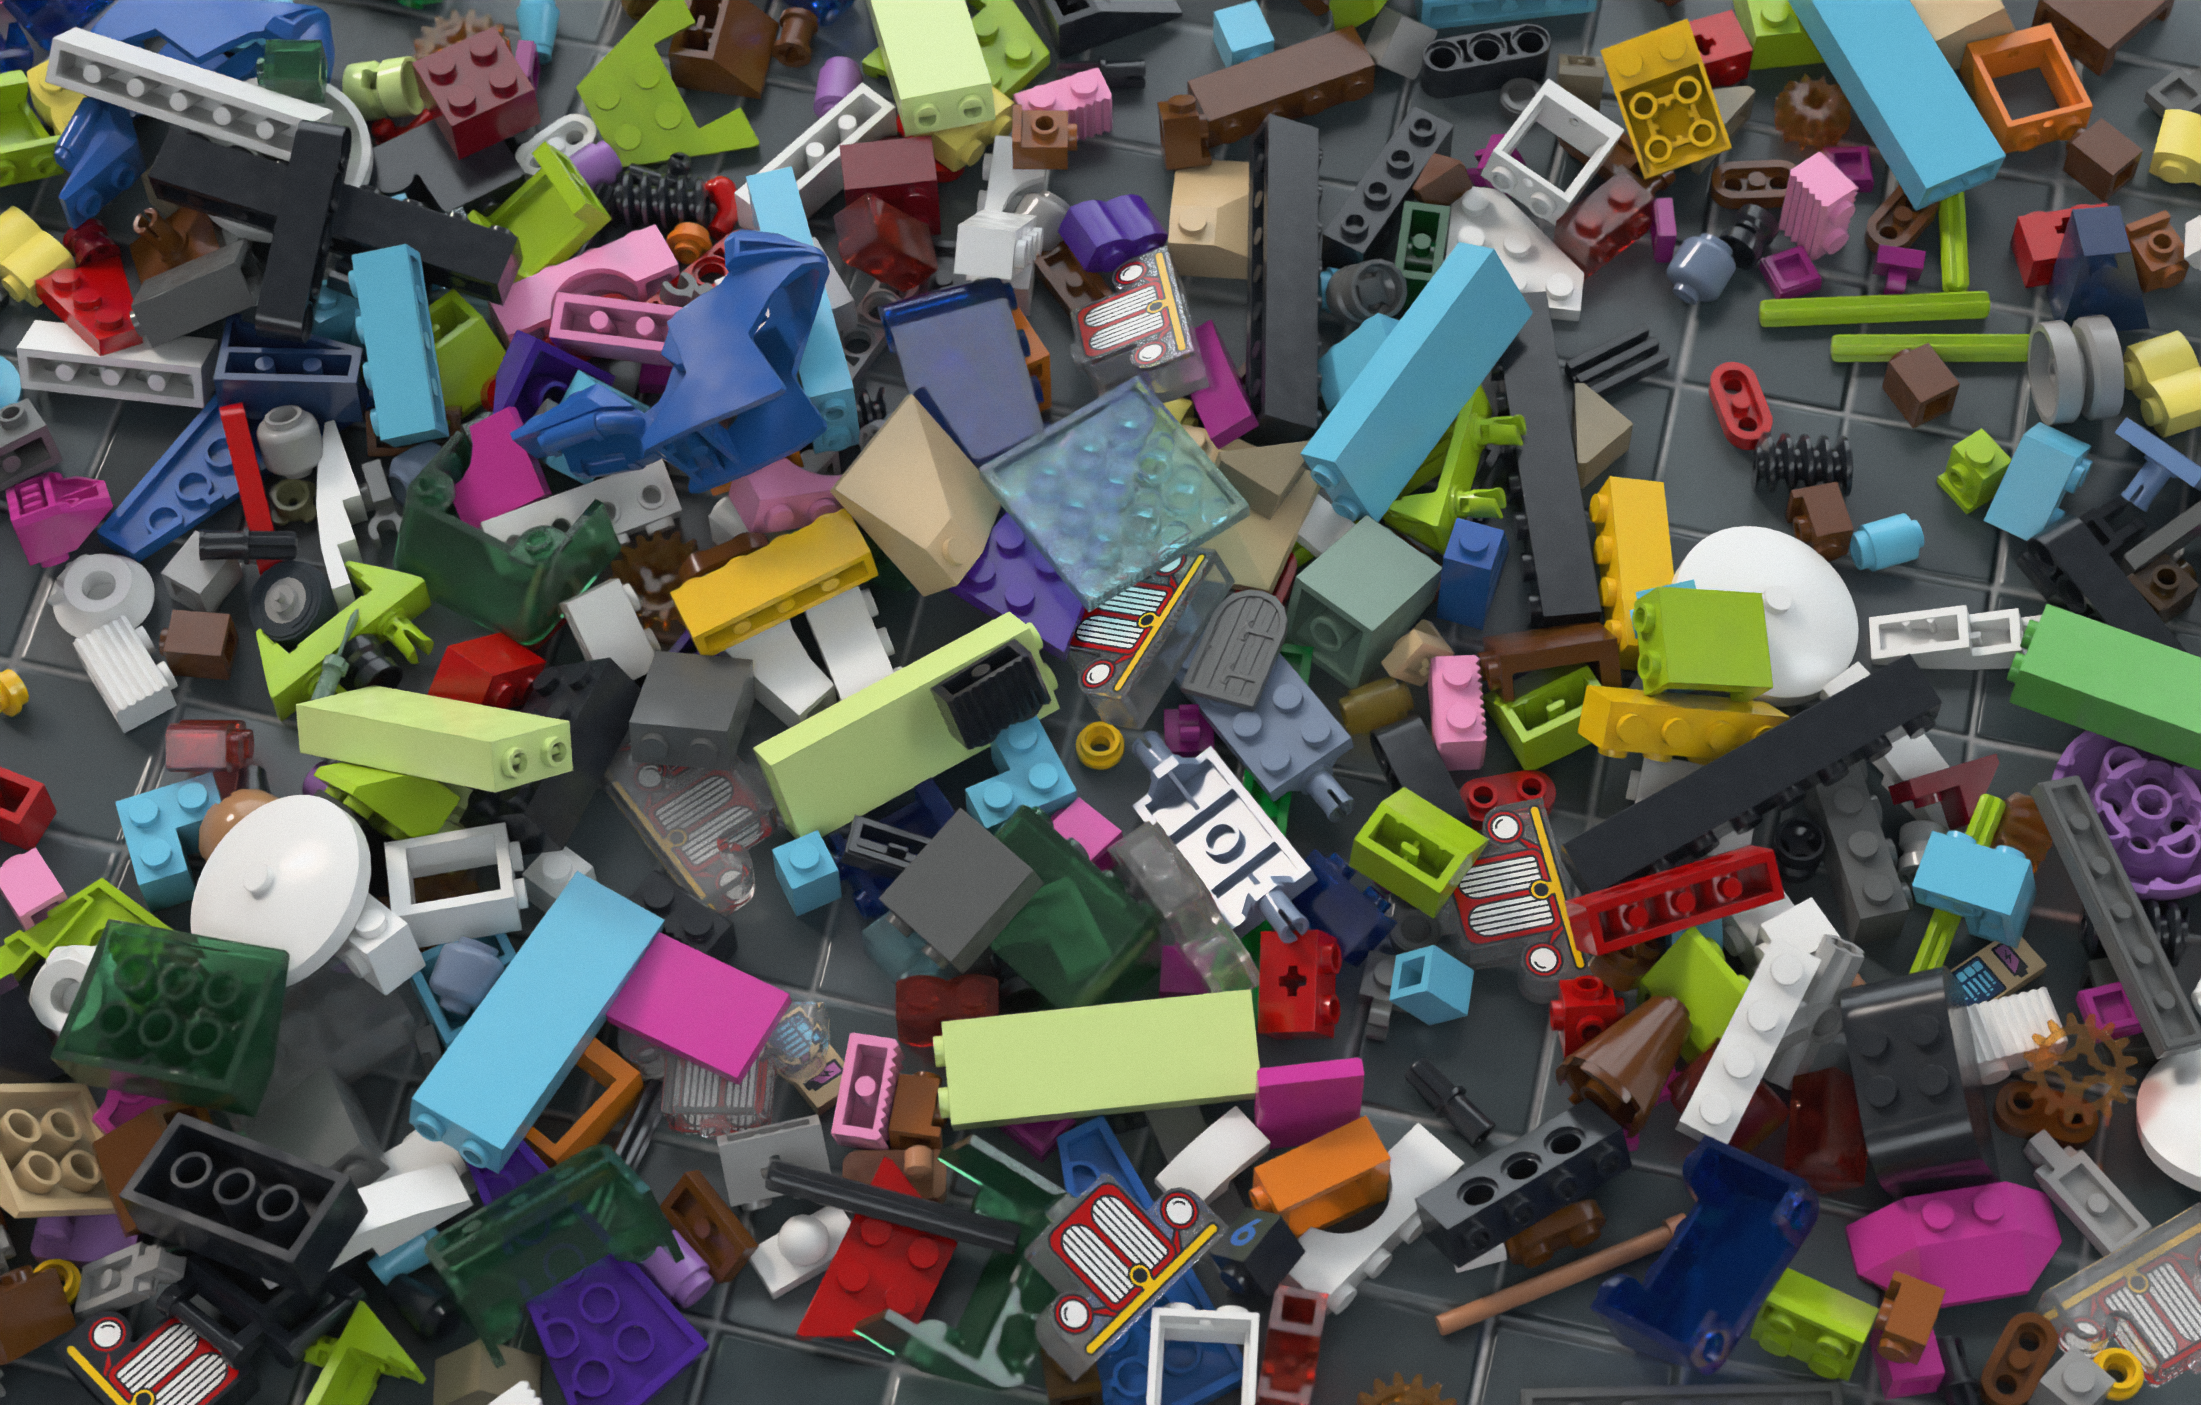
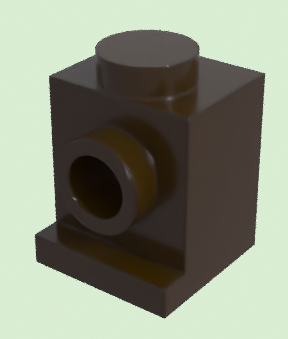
M2166 553L2134 575L2132 573L2127 577L2165 624L2192 605L2200 586L2196 583V572L2188 562L2182 559L2175 562Z
M1057 1330L1048 1335V1342L1039 1343L1040 1364L1048 1405H1103L1102 1386L1095 1355L1089 1356L1084 1352V1346L1092 1339L1091 1334L1080 1336L1068 1334L1063 1330ZM1079 1362V1365L1073 1370H1066L1060 1366Z

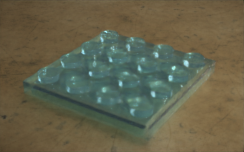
M1139 375L979 467L980 480L1088 612L1250 516L1249 504Z

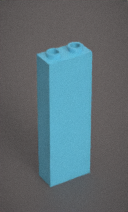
M1788 0L1916 211L1996 177L2006 155L1910 0Z
M792 166L746 176L754 230L779 233L801 243L814 246ZM824 287L820 305L796 375L798 383L827 423L825 433L812 441L815 454L826 451H841L849 446L859 444L860 433L854 387L826 287Z
M1462 242L1456 245L1300 453L1312 470L1310 473L1312 479L1325 489L1333 501L1332 508L1338 515L1352 522L1356 519L1361 520L1366 515L1376 522L1381 520L1392 502L1395 501L1457 417L1460 410L1468 402L1533 314L1494 248Z
M577 871L414 1094L411 1100L409 1123L414 1125L416 1131L424 1138L433 1142L441 1141L459 1151L461 1157L469 1164L479 1168L487 1167L499 1174L606 1022V1013L658 933H662L665 920Z

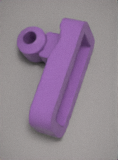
M115 1214L38 1217L31 1243V1252L39 1264L50 1259H62L73 1263L77 1268H82L83 1265L143 1242V1233L125 1238L118 1217Z

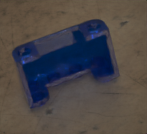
M981 276L877 307L890 353H897L909 395L912 394L984 477L1051 459L1050 450L1057 448L1056 438L1050 422H1043L1038 404L1044 402L1043 392L1037 376H1030L1025 358L1031 356L1030 346L1024 330H1017L1011 311L1017 310L1018 306L1010 282L1003 284L1000 278Z
M1705 1134L1696 1149L1686 1157L1682 1168L1684 1185L1696 1201L1695 1205L1687 1217L1678 1223L1673 1238L1659 1259L1649 1267L1642 1284L1625 1273L1616 1274L1602 1283L1590 1309L1621 1345L1695 1372L1710 1375L1718 1371L1726 1362L1812 1231L1819 1214V1199L1805 1179Z

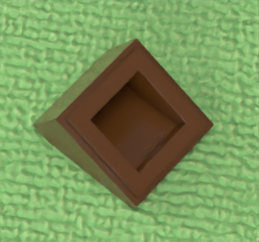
M1434 153L1412 189L1419 203L1448 206L1461 198L1466 191L1472 189L1473 185L1462 161Z

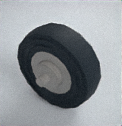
M294 560L276 563L263 572L253 586L249 599V615L256 631L261 628L275 644L278 643L281 646L292 648L298 647L299 643L331 619L334 609V594L328 578L314 566Z

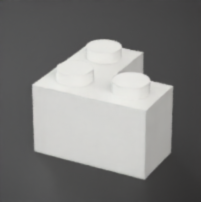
M1784 892L1785 899L1723 917V945L1732 956L1738 955L1748 969L1750 982L1774 936L1813 956L1824 934L1840 937L1812 897L1794 906Z

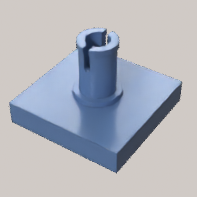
M2127 417L2123 420L2115 433L2146 455L2143 458L2147 460L2127 489L2121 493L2125 499L2146 512L2169 478L2175 479L2177 476L2201 491V466L2138 423Z

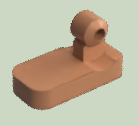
M915 1145L906 1150H856L847 1154L843 1160L842 1177L871 1184L884 1156L893 1160L923 1199L944 1203L947 1198V1161L945 1153L941 1150H931L923 1145Z

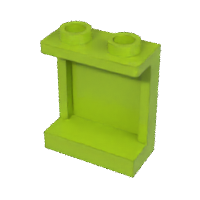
M22 70L0 74V187L64 173V168L56 163L53 155L55 152L54 147L61 135L50 137L27 103L29 84Z
M546 141L532 152V155L541 166L538 172L490 216L484 217L475 210H472L467 215V218L472 223L488 228L493 225L501 226L519 237L524 259L513 283L535 275L546 267L556 266L567 261L611 220V217L572 160Z
M1658 586L1635 601L1632 622L1638 636L1640 654L1638 673L1643 681L1644 695L1656 696L1666 689L1730 692L1731 701L1749 702L1773 688L1762 593Z

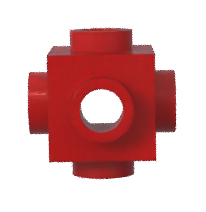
M1585 975L1570 980H1559L1558 1000L1550 1001L1551 1030L1558 1031L1564 1059L1625 1016L1623 997H1615L1613 988L1605 985L1598 977Z

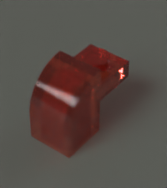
M1278 1285L1275 1289L1255 1405H1310L1323 1340L1329 1298L1328 1293Z

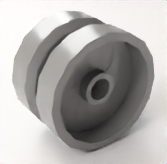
M2104 315L2079 317L2074 321L2071 328L2062 320L2039 322L2032 327L2028 344V374L2034 404L2042 422L2048 426L2071 424L2078 419L2080 412L2090 421L2110 419L2119 415L2123 405L2125 389L2124 364L2120 342L2110 319Z

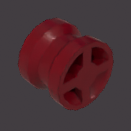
M90 218L75 230L70 228L63 237L62 244L72 257L76 258V267L116 255L121 256L119 246L114 240L108 238L106 227L98 219Z

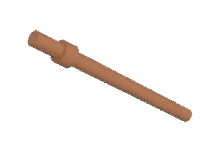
M1720 1203L1687 1217L1684 1213H1680L1662 1220V1227L1435 1316L1437 1327L1441 1335L1445 1336L1669 1246L1675 1250L1695 1241L1694 1236L1730 1222L1727 1208L1723 1203Z

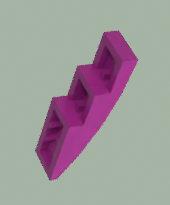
M1210 319L1185 334L1188 345L1185 351L1178 352L1175 342H1172V346L1197 412L1210 440L1219 450L1259 426V423L1250 407L1252 404L1243 387L1245 384L1215 323Z

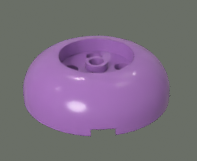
M2087 730L2084 731L2065 749L2056 765L2051 780L2080 776L2139 900L2154 899L2156 901H2168L2185 898L2201 892V771ZM2109 803L2115 804L2119 808L2120 815H2116L2113 805ZM2175 821L2187 824L2176 833L2170 828V824ZM2131 842H2142L2148 849H2139Z

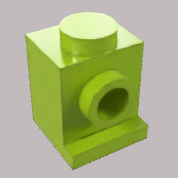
M1981 428L1952 447L1946 470L1937 477L1936 482L1966 514H1969L1995 497L2012 459Z

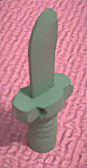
M356 609L348 620L337 655H325L321 668L323 671L310 701L334 695L340 677L346 676L349 664L341 656L358 622L359 609Z

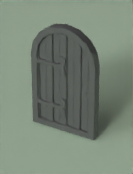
M1244 590L1233 593L1220 602L1208 622L1180 686L1181 692L1255 711L1287 636L1289 623L1285 608L1280 601L1265 591Z

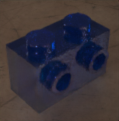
M1314 849L1304 861L1318 880L1292 899L1291 902L1307 918L1309 927L1312 930L1318 929L1336 937L1342 959L1358 968L1368 957L1369 950L1373 951L1398 924L1386 912L1392 905L1371 885L1365 890L1351 879L1357 871L1349 866V863L1338 853L1334 852L1328 857Z

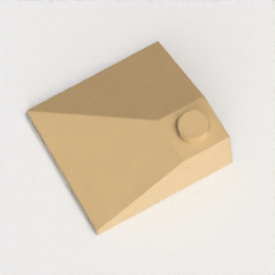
M1211 160L1212 165L1176 169L1168 234L1169 274L1247 279L1249 162Z
M912 394L907 395L830 490L832 495L924 597L957 586L983 553L1004 500Z
M1181 424L1163 460L1139 567L1141 571L1153 573L1152 565L1160 554L1172 548H1180L1187 553V561L1174 576L1175 578L1182 579L1196 556L1200 553H1206L1204 562L1191 581L1242 591L1261 590L1272 594L1298 538V532L1321 486L1312 479L1311 471L1305 469L1303 475L1269 520L1212 485L1210 477L1219 452L1255 448L1256 446L1237 438L1218 450L1210 440L1205 428Z
M86 1083L0 1084V1207L14 1218L116 1214L92 1150L93 1142L103 1137L104 1134L92 1122V1117L98 1108Z

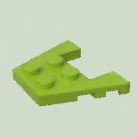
M659 0L576 86L603 140L617 154L622 164V169L629 168L631 163L641 166L665 163L670 159V155L676 152L687 154L689 157H697L741 149H753L760 145L741 107L698 128L661 60L655 45L696 25L684 0Z
M965 0L980 11L971 21L992 86L1011 99L1013 97L1012 94L1018 93L1050 64V52L1013 0ZM879 46L862 60L863 73L876 79L879 74L888 77Z
M100 878L46 912L49 917L24 933L18 930L4 939L6 944L0 947V979L12 973L17 982L23 978L39 959H43L46 962L52 950L58 946L102 945L105 952L119 964L127 982L128 1003L120 1026L135 1013L143 1021L145 1020L164 976L159 977L158 956L162 953L175 952L181 940L173 929L104 878ZM96 1048L79 1052L83 1058L108 1076L107 1067L97 1053Z

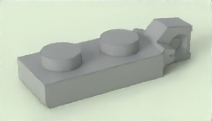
M2045 1129L2027 1141L2023 1153L2037 1169L2034 1171L2033 1176L2040 1184L2039 1186L2110 1265L2149 1236L2153 1230L2152 1225L2082 1149L2079 1152L2071 1146L2062 1149Z
M139 1242L83 1265L74 1316L87 1320L97 1313L105 1311L116 1312L149 1299L150 1296H154L157 1293L158 1284H172L184 1277L187 1257H178L165 1252V1248L159 1247V1245L150 1246Z

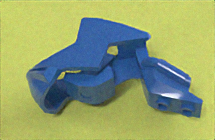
M119 0L89 31L145 49L143 40L160 36L168 43L157 54L240 81L264 75L283 73L304 75L330 84L334 67L335 47L329 14L317 6L260 0ZM259 38L266 39L283 47L277 53L267 54L257 42H254L231 58H226L223 54L234 47ZM90 96L84 97L56 143L53 154L56 163L71 174L58 197L68 225L72 229H77L86 220L98 214L102 207L123 190L130 188L141 177L140 175L146 171V163L132 121L144 114Z
M746 229L731 233L724 242L725 267L728 270V274L723 281L678 310L667 321L669 330L661 355L673 364L665 391L658 403L643 413L603 385L595 384L571 394L566 401L547 412L530 418L526 424L510 433L512 440L535 458L559 457L564 454L570 472L577 478L582 477L583 479L641 470L646 465L664 459L690 478L689 492L696 494L747 476L803 449L827 430L826 421L800 386L796 377L820 305L823 290L830 274L829 261L825 253L817 247L801 243L779 233ZM768 307H769V313H770V315H769V317L767 318V316H766L765 314H766L767 309H768ZM765 322V324L757 331L758 327ZM732 416H738L728 430L718 423Z

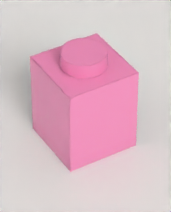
M36 847L24 854L12 856L0 867V892L25 931L49 917L46 912L68 899Z

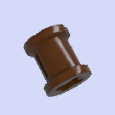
M797 7L787 8L780 15L779 23L782 32L780 39L776 40L773 45L772 55L782 65L800 68L801 66L808 65L812 59V49L809 46L812 36L816 35L819 30L820 23L817 16L809 10Z

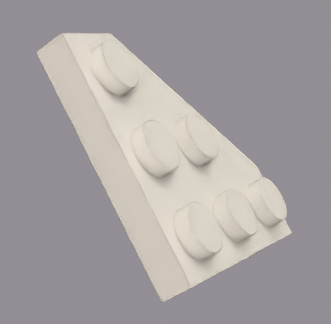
M1472 187L1461 198L1452 203L1446 258L1459 242L1494 248L1521 293L1546 291L1551 319L1579 322L1584 272L1503 192L1492 188Z

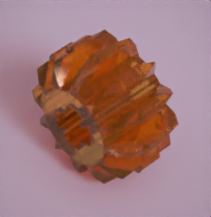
M1805 73L1800 83L1789 80L1788 84L1784 87V92H1780L1779 97L1776 98L1774 106L1776 111L1774 119L1775 130L1783 132L1785 143L1798 141L1801 151L1807 145H1813L1821 152L1826 143L1836 146L1838 141L1841 140L1842 134H1845L1846 130L1849 129L1852 118L1850 116L1851 104L1847 97L1842 94V89L1838 83L1829 86L1825 75L1818 81H1812Z
M2015 792L2009 798L2003 800L2006 803V807L1990 848L1996 849L1997 846L2003 845L2021 851L2025 854V859L2031 860L2034 874L2037 872L2041 861H2045L2049 848L2053 846L2052 838L2032 796Z

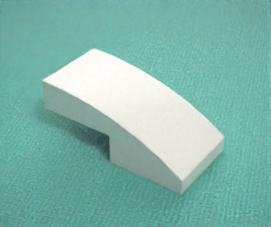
M1235 1106L1179 1153L1155 1178L1154 1183L1165 1194L1178 1190L1187 1192L1196 1200L1199 1211H1201L1228 1190L1231 1179L1269 1151L1271 1142Z

